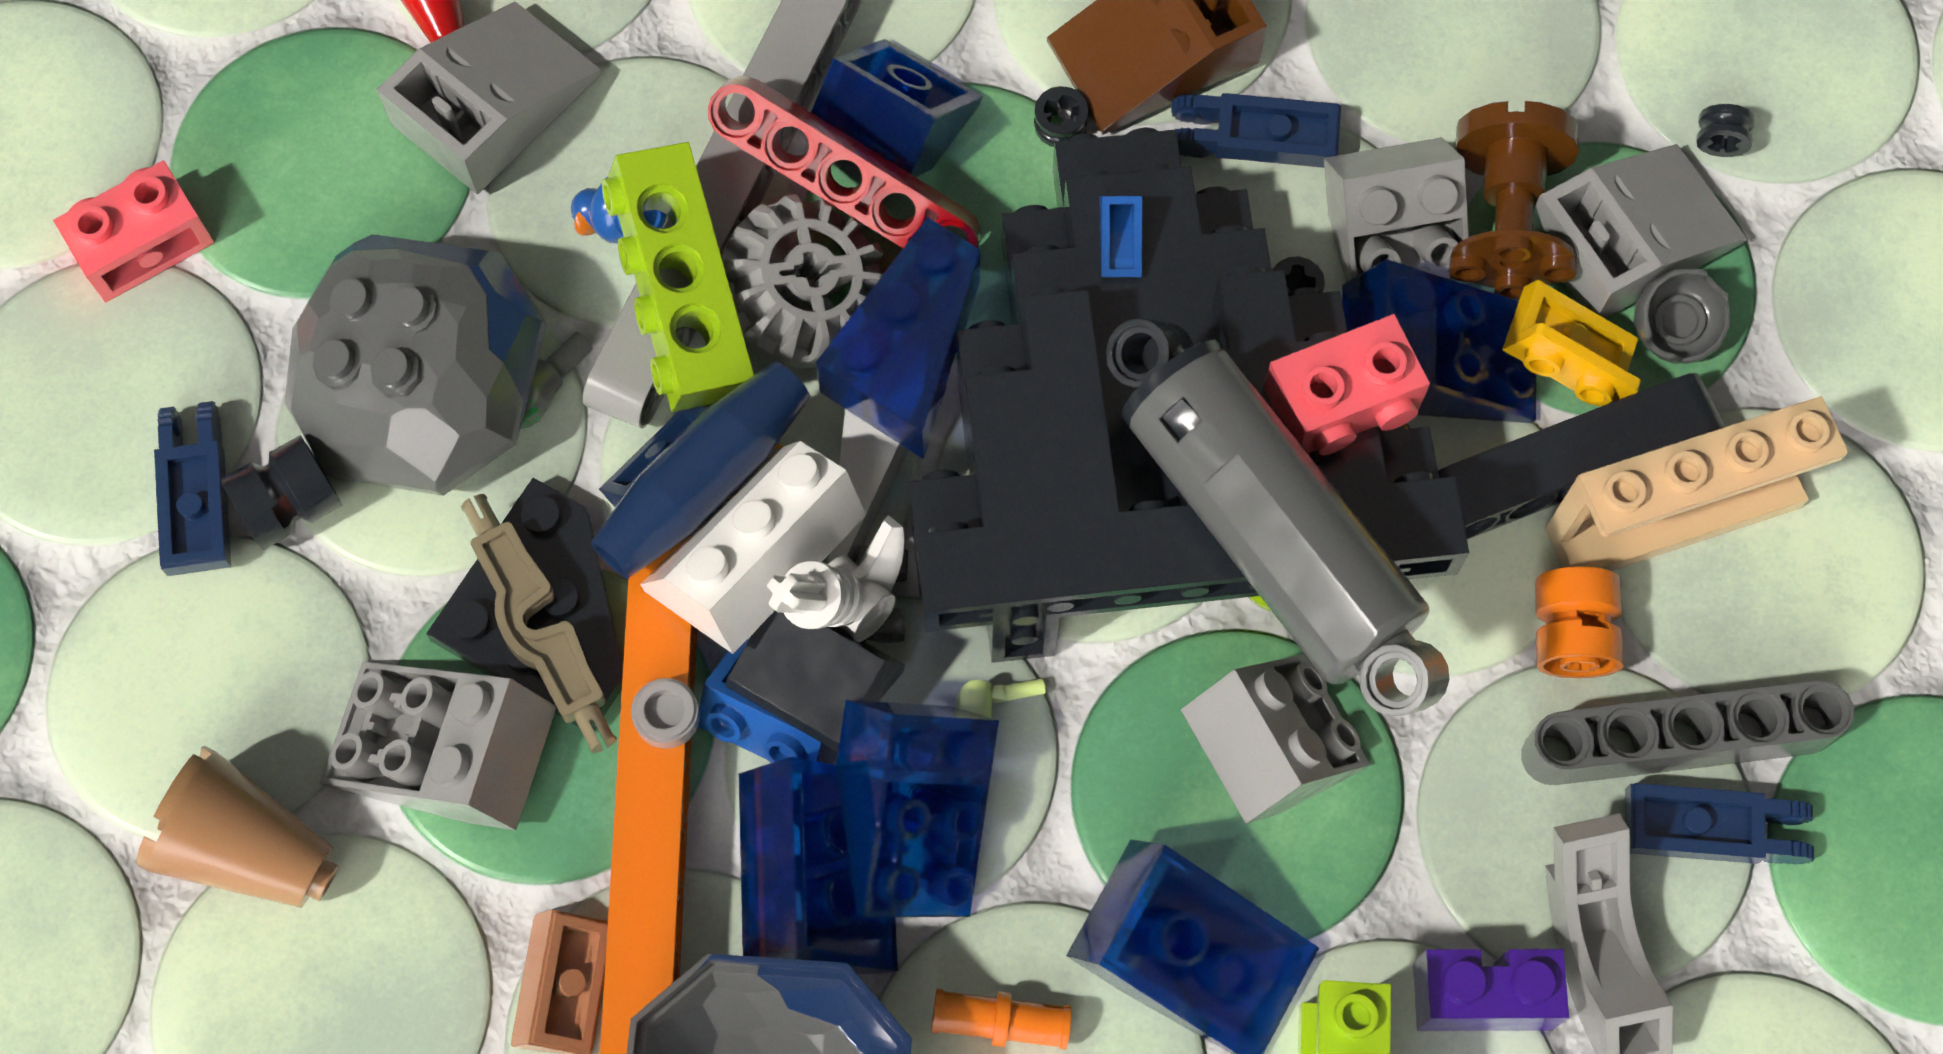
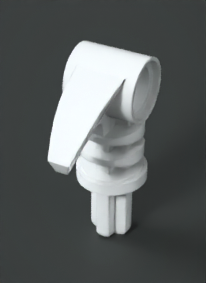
M888 515L883 520L858 565L849 557L842 555L828 564L806 561L795 565L785 576L774 575L767 585L773 593L769 605L773 610L784 613L793 624L801 628L840 627L855 641L861 642L866 640L884 624L895 605V596L890 592L895 584L904 553L903 527Z

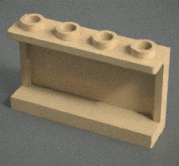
M1819 396L1580 474L1545 529L1562 568L1596 567L1613 571L1801 509L1809 499L1797 475L1842 460L1847 454L1848 449L1823 397Z

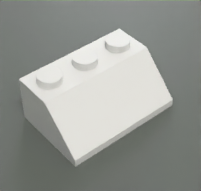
M798 441L773 450L767 460L640 585L647 594L734 654L775 611L769 605L773 595L772 591L767 587L769 580L774 575L785 576L791 568L799 563L806 561L822 562L866 516V513L847 470L805 443Z

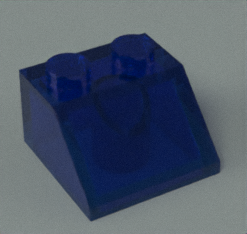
M882 39L833 58L811 113L911 175L918 177L933 169L977 110L983 96L892 42Z

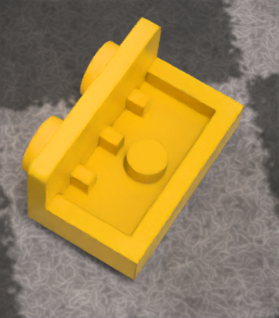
M1536 280L1523 288L1502 349L1503 351L1523 361V365L1532 373L1556 380L1573 390L1578 399L1595 406H1604L1634 395L1638 392L1641 383L1638 377L1628 372L1638 341L1636 336L1540 280Z

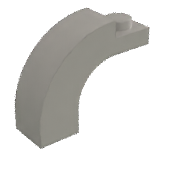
M1618 813L1553 827L1554 864L1545 865L1552 925L1557 948L1564 949L1566 979L1571 997L1596 1054H1673V1005L1649 966L1633 915L1630 893V834L1628 826Z

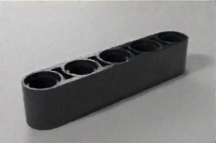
M1689 373L1463 459L1438 470L1439 478L1454 476L1456 478L1467 539L1560 504L1580 474L1727 427L1700 375L1698 373Z

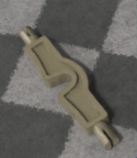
M485 494L474 496L484 516L482 519L479 517L470 498L461 505V509L465 512L477 537L471 540V546L496 592L495 617L508 648L523 664L538 671L563 720L566 723L576 721L590 747L591 753L603 751L593 727H597L607 748H609L616 742L617 738L613 735L599 709L606 703L605 697L587 664L573 625L568 621H561L558 624L538 630H532L527 627L529 618L554 600L553 588L526 551L513 525L510 522L499 523L487 500V496Z

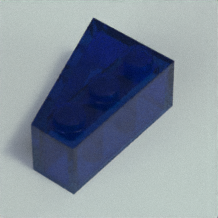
M927 217L815 362L821 394L923 460L957 352V330H964L966 328L980 284V249Z

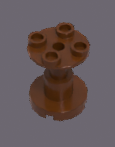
M1508 101L1494 102L1472 109L1458 121L1454 149L1464 157L1466 169L1484 176L1483 196L1487 203L1496 207L1495 231H1487L1467 237L1453 247L1449 262L1450 277L1456 281L1471 282L1494 288V295L1497 298L1509 301L1520 300L1523 288L1536 280L1549 285L1574 279L1576 276L1577 257L1573 247L1558 237L1533 231V207H1535L1539 196L1547 192V176L1562 172L1572 165L1577 158L1579 138L1576 119L1561 108L1534 101H1525V112H1508Z

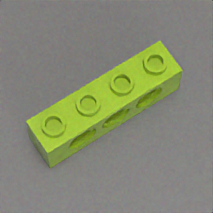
M684 142L615 155L608 178L602 180V193L609 216L618 215L624 237L618 239V252L623 271L627 276L634 274L640 297L634 299V310L639 330L642 335H651L656 357L651 358L650 368L655 389L659 395L667 394L671 412L713 404L754 376L690 143ZM648 210L661 211L670 218L673 226L666 229L656 228L647 222L643 212ZM665 268L677 269L686 276L689 286L673 288L662 280L659 271ZM690 327L697 330L703 336L705 346L697 349L685 346L679 341L676 329Z

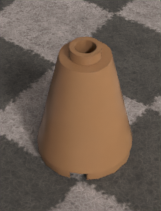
M206 746L201 747L200 757L193 754L187 760L173 780L153 816L159 819L157 829L161 831L157 842L144 836L136 859L138 867L151 873L299 908L304 906L309 897L320 902L329 889L339 868V865L329 861L334 849L329 843L217 751Z

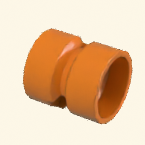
M1565 567L1549 570L1538 575L1535 580V610L1538 619L1546 623L1536 632L1538 670L1550 676L1577 679L1596 678L1619 672L1624 667L1623 632L1619 626L1612 623L1622 614L1621 579L1619 575L1610 570L1596 567Z

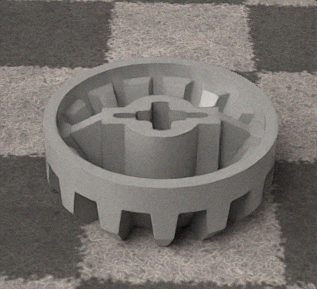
M797 194L785 195L775 204L768 206L761 204L757 206L737 226L720 252L746 347L770 362H779L787 367L811 368L822 366L838 360L852 350L854 330H871L878 322L882 314L880 310L881 300L888 290V277L881 274L878 264L883 255L879 243L870 245L860 232L863 223L851 216L844 218L831 210L832 204L822 198L809 203L802 202ZM809 230L823 233L835 240L845 251L846 255L834 256L828 248L818 243H811ZM797 231L799 245L791 250L781 263L769 264L770 256L776 243L787 234ZM799 270L801 277H796L793 274ZM808 280H812L815 284L810 287ZM851 284L849 293L844 301L838 306L825 311L823 299L828 294L838 293L845 285Z

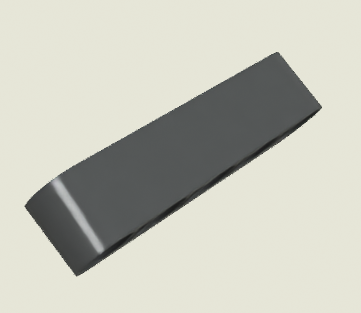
M1810 681L1560 711L1547 715L1527 737L1521 749V761L1525 771L1534 780L1545 785H1562L1810 755L1822 751L1851 726L1854 719V705L1850 696L1840 686L1830 681ZM1803 706L1812 707L1823 716L1826 730L1815 728L1806 720L1803 714ZM1738 714H1747L1753 717L1762 729V738L1747 734L1740 726ZM1674 721L1684 722L1696 731L1698 736L1697 746L1688 745L1676 736L1673 729ZM1619 729L1626 732L1632 738L1635 753H1623L1617 750L1610 742L1608 730ZM1556 737L1562 740L1570 750L1571 760L1558 761L1552 758L1544 748L1543 738Z

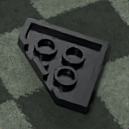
M533 477L502 522H510L513 525L526 551L549 581L555 594V598L551 603L529 618L527 627L532 630H538L558 624L561 621H568L573 625L587 664L605 697L606 703L599 708L603 716H605L622 690L623 661L618 647L598 554L591 545L594 533L590 516L585 506ZM477 558L426 635L431 642L486 674L495 677L511 678L555 705L538 671L523 664L508 648L495 617L496 592ZM556 707L555 714H557L558 716L562 717L561 714H560V712L558 711V709H557V707ZM576 721L571 722L572 724L579 727Z

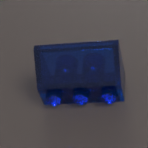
M788 757L739 773L743 956L848 963L857 975L898 971L890 775L796 757Z

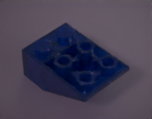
M1389 259L1382 261L1342 285V305L1347 332L1395 314L1430 382L1417 415L1532 423L1536 421V374L1529 371L1523 365V361L1502 350L1519 301Z
M845 700L836 771L858 916L970 917L999 720L952 706Z

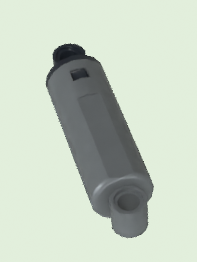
M1139 318L1127 320L1119 325L1108 340L1106 348L1107 365L1112 375L1122 384L1137 388L1123 407V420L1327 682L1337 685L1359 675L1360 689L1366 702L1377 712L1388 716H1403L1425 710L1437 704L1446 693L1449 684L1448 664L1442 653L1433 645L1415 640L1412 636L1425 622L1430 612L1428 603L1221 343L1217 340H1209L1194 346L1189 334L1179 325L1164 321ZM1153 338L1158 345L1159 357L1153 369L1149 371L1143 362V351L1148 341ZM1400 659L1410 664L1416 673L1417 684L1411 696L1403 694L1394 683L1393 671Z

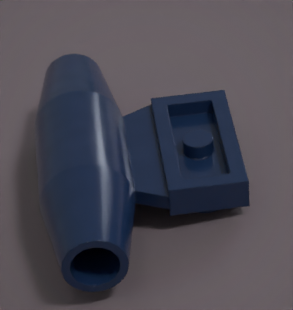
M773 362L708 408L700 406L678 411L599 488L615 508L591 540V545L597 554L615 572L629 579L693 534L767 460L810 399V394L801 380L781 363Z

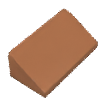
M554 909L537 913L534 916L512 1033V1047L558 1054H592L605 977L608 921Z

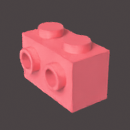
M164 160L152 167L141 168L132 172L125 178L124 182L96 197H89L78 201L68 212L53 219L84 275L105 303L214 244L213 239Z
M1392 314L1270 362L1263 390L1273 410L1307 453L1317 450L1320 455H1329L1350 445L1356 439V434L1378 425L1382 431H1389L1411 421L1418 414L1430 382L1395 314Z

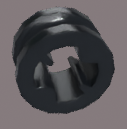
M1052 87L1043 92L1037 99L1034 110V128L1040 140L1054 147V142L1066 141L1074 135L1085 134L1089 111L1087 101L1080 92L1070 87ZM1061 109L1071 112L1070 119H1065L1061 126L1051 123L1052 115L1057 116Z
M1716 104L1703 109L1698 119L1701 130L1696 138L1697 147L1704 153L1718 157H1734L1748 152L1753 143L1750 131L1754 127V114L1749 109L1734 104Z

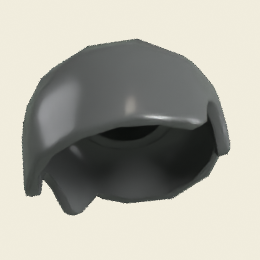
M1703 269L1668 270L1649 282L1635 303L1634 325L1637 335L1643 345L1661 360L1671 364L1699 362L1720 348L1731 326L1728 293L1709 277L1707 271Z

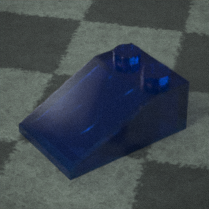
M1130 839L1066 956L1121 992L1231 1054H1264L1319 947L1167 845Z

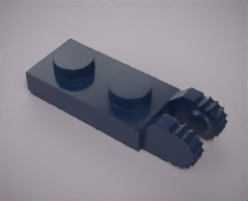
M1222 93L1221 97L1184 94L1182 96L1178 95L1172 101L1171 113L1175 120L1187 123L1193 122L1200 125H1207L1218 121L1217 130L1190 129L1189 127L1176 129L1180 155L1204 158L1215 154V158L1324 168V158L1338 156L1341 105L1336 103Z
M208 401L198 404L196 414L198 444L183 445V425L174 406L160 408L158 410L159 413H157L159 449L154 450L161 570L167 576L230 568L231 551L227 493L220 480L226 476L225 451L222 447L221 419L216 403Z
M1642 783L1630 784L1625 789V823L1629 828L1630 854L1759 864L1764 861L1767 863L1796 865L1810 863L1814 860V845L1798 840L1766 839L1765 822L1801 825L1812 821L1813 805H1810V803L1765 798V793Z

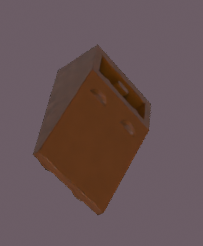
M1096 0L1047 37V43L1075 90L1080 92L1087 101L1089 113L1102 135L1171 104L1178 95L1193 94L1258 64L1267 25L1251 0Z

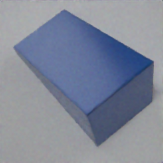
M1099 196L1101 277H1142V196Z

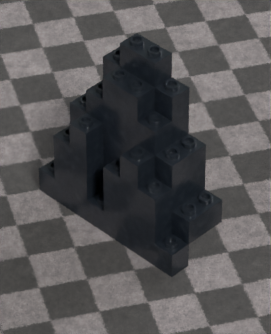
M1144 127L1134 129L1126 135L1106 137L1085 133L1074 135L1066 141L1054 142L1053 178L1058 208L1048 209L1041 205H1028L1017 209L1014 213L1002 214L1001 242L1012 325H1006L997 320H987L975 323L969 329L957 330V382L969 475L960 476L956 471L939 470L925 474L921 480L909 481L911 525L919 597H922L926 632L987 625L991 663L1055 656L1059 617L1260 596L1123 420V407L1137 388L1122 384L1112 375L1106 359L1108 340L1119 325L1127 320L1139 318L1179 325L1189 334L1194 346L1203 341L1217 340L1271 406L1263 390L1270 362L1346 333L1347 328L1340 291L1321 293L1317 288L1308 287L1296 289L1288 293L1284 270L1272 271L1265 228H1253L1247 189L1229 190L1225 187L1214 186L1202 189L1195 194L1191 166L1181 167L1176 129L1158 131L1154 128ZM1099 196H1142V277H1101ZM1153 338L1148 341L1143 351V362L1149 371L1153 369L1159 357L1158 345ZM1406 423L1389 431H1382L1379 426L1356 434V439L1350 445L1335 453L1320 455L1317 450L1308 453L1409 580L1458 574L1470 553L1455 476L1439 478L1430 426L1410 428Z

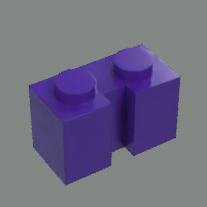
M1426 949L1413 963L1417 1031H1552L1569 1019L1564 949H1508L1493 963V966H1482L1481 949Z

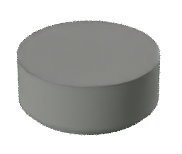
M662 678L647 683L638 691L632 703L631 716L638 734L645 742L657 748L669 749L686 743L695 734L700 722V709L694 693L687 685L675 679Z

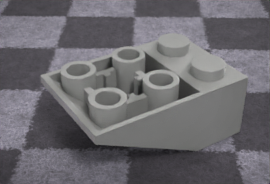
M514 1L419 48L376 90L392 126L478 195L602 74V71L592 61Z
M1678 144L1592 167L1541 194L1533 209V231L1560 238L1572 246L1576 254V276L1574 279L1563 283L1577 303L1603 318H1607L1636 302L1646 285L1668 270L1699 268L1741 245L1747 239Z
M362 662L320 784L464 823L517 830L556 711V706L511 678Z

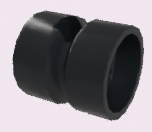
M301 435L270 451L267 465L262 467L251 462L220 479L235 509L262 550L295 533L297 520L302 518L313 523L343 506L327 476Z

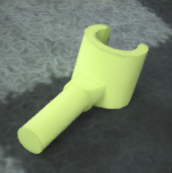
M1041 678L1004 686L1002 684L992 686L987 681L971 680L964 684L956 696V720L962 724L989 723L992 721V703H1004L1005 701L1043 695L1046 693L1045 683Z

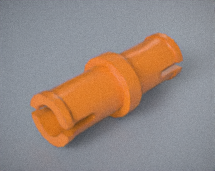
M936 988L931 1033L938 1034V1032L989 1038L991 1039V1046L1005 1047L1006 1041L1059 1047V1049L1066 1050L1070 1034L1072 1009L1071 1005L1058 1006L1011 1000L1012 994L1010 992L997 991L995 998L947 992Z

